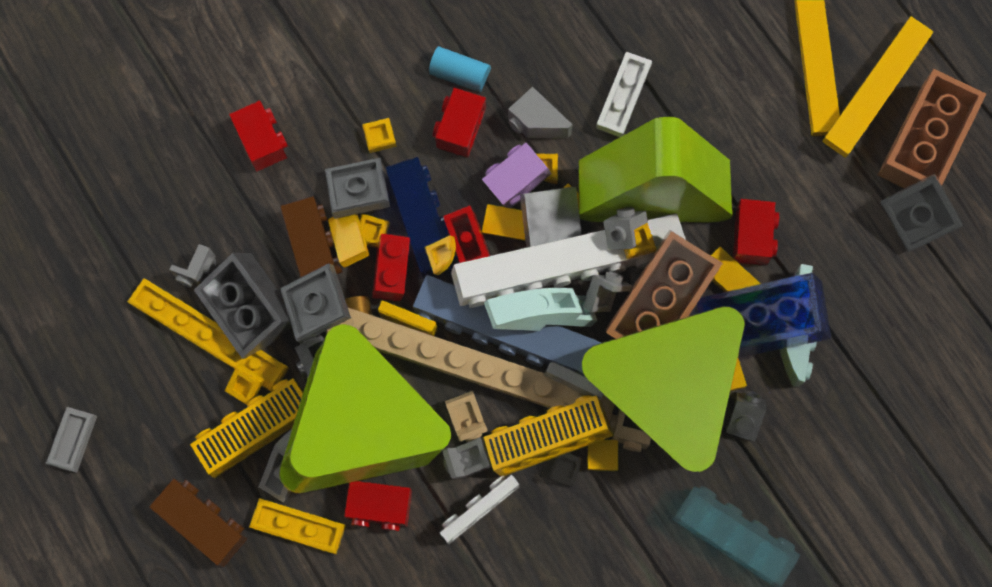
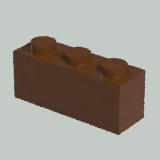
M314 196L280 206L300 277L328 263L334 265L337 276L343 273L338 256L333 258L330 248L335 247L331 231H325L323 221H327V216L323 204L317 205Z
M173 479L149 507L217 566L225 567L248 539L242 534L244 527L231 517L226 521L219 515L222 509L209 498L205 502L196 494L200 490L191 482L185 479L182 483Z

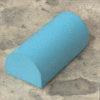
M440 46L436 48L429 66L430 75L481 93L491 70V65Z

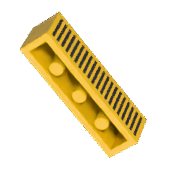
M293 378L289 381L284 379L272 387L273 391L264 397L260 395L253 398L247 403L246 409L239 413L232 412L221 420V425L213 430L211 428L205 429L195 437L196 441L190 445L208 475L216 478L292 429L303 395V391Z
M584 395L577 398L575 403L565 407L559 405L548 409L547 414L538 417H525L519 421V424L509 428L507 426L498 427L492 430L490 435L485 436L484 441L493 471L499 476H506L612 437L613 433L603 403L598 396Z

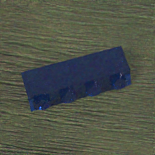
M416 157L385 168L407 235L410 237V244L422 279H425L426 275L435 276L425 247L445 238V233L449 231L443 216L439 217L436 210L437 207H440L437 193L435 190L430 191L427 182L432 181L427 165L421 166L419 158ZM455 251L454 259H457L458 256H457V253H456V251ZM453 259L452 263L450 264V266H449L444 272H447V271H450V270L453 269V266H454V264H455V263H454V259Z

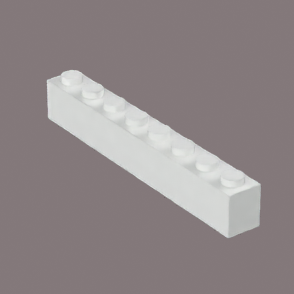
M677 214L651 219L647 222L656 248H658L669 230L685 239ZM605 230L454 264L451 275L460 306L469 305L470 308L484 305V302L488 299L506 294L543 289V287L554 285V288H560L570 284L571 280L581 278L582 281L592 280L593 275L605 272L619 274L624 272L627 267L635 265L637 268H645L654 253L627 259L623 249H608Z

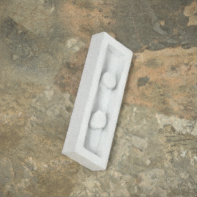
M629 52L625 53L597 122L596 129L618 137L624 135L652 65L651 60Z
M512 475L507 479L504 476L498 478L489 486L492 490L483 498L479 494L466 505L468 510L460 517L454 514L442 524L444 530L440 534L448 544L452 543L519 488V483Z

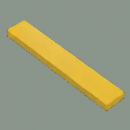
M794 0L811 135L823 136L827 135L840 116L824 0Z
M911 16L822 142L846 158L934 31Z
M143 278L127 301L130 305L233 369L241 364L264 378L262 386L271 392L273 391L272 387L280 382L289 370L288 366L262 350L242 359L215 321Z

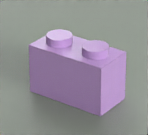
M524 143L522 146L519 144L512 148L507 154L508 158L501 164L496 163L486 171V176L482 179L506 208H512L520 201V194L531 192L552 174L527 143Z

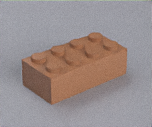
M933 69L924 81L878 176L905 189L935 174L942 185L986 93Z
M669 230L608 324L606 333L616 339L688 317L723 263Z

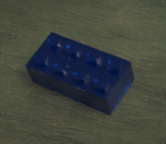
M813 272L701 297L697 302L698 313L718 307H731L742 315L745 326L737 358L831 339L822 281Z

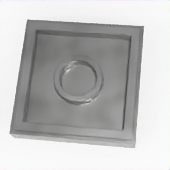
M576 187L520 194L526 248L581 236Z

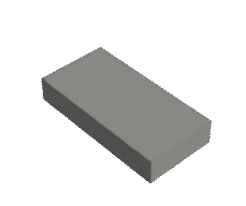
M555 362L549 364L544 376L583 395H597L599 399L603 396V393L586 377Z
M66 407L46 464L77 473L97 416Z

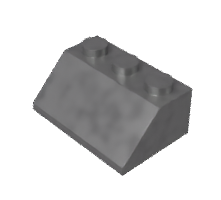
M232 253L194 289L242 359L276 342L292 329L282 295L252 253Z

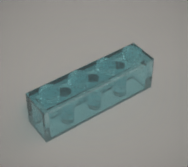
M694 486L687 494L672 520L773 587H782L800 557V554L794 551L795 546L782 537H779L777 540L769 535V529L756 520L749 522L741 516L743 512L730 503L723 505L715 499L717 495L704 486L697 488Z

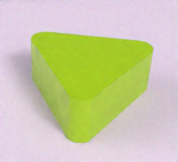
M675 117L655 118L579 160V218L590 222H603L616 215L618 209L633 207L634 211H646L647 220L673 214L678 215L680 222H720L728 220L732 217L730 160L681 119Z
M718 307L596 344L585 353L582 360V370L585 377L683 468L693 472H700L709 468L716 457L745 326L744 319L737 310L731 307Z
M346 324L337 325L327 333L322 345L314 356L280 466V480L289 491L305 493L426 466L450 442V427L355 327Z

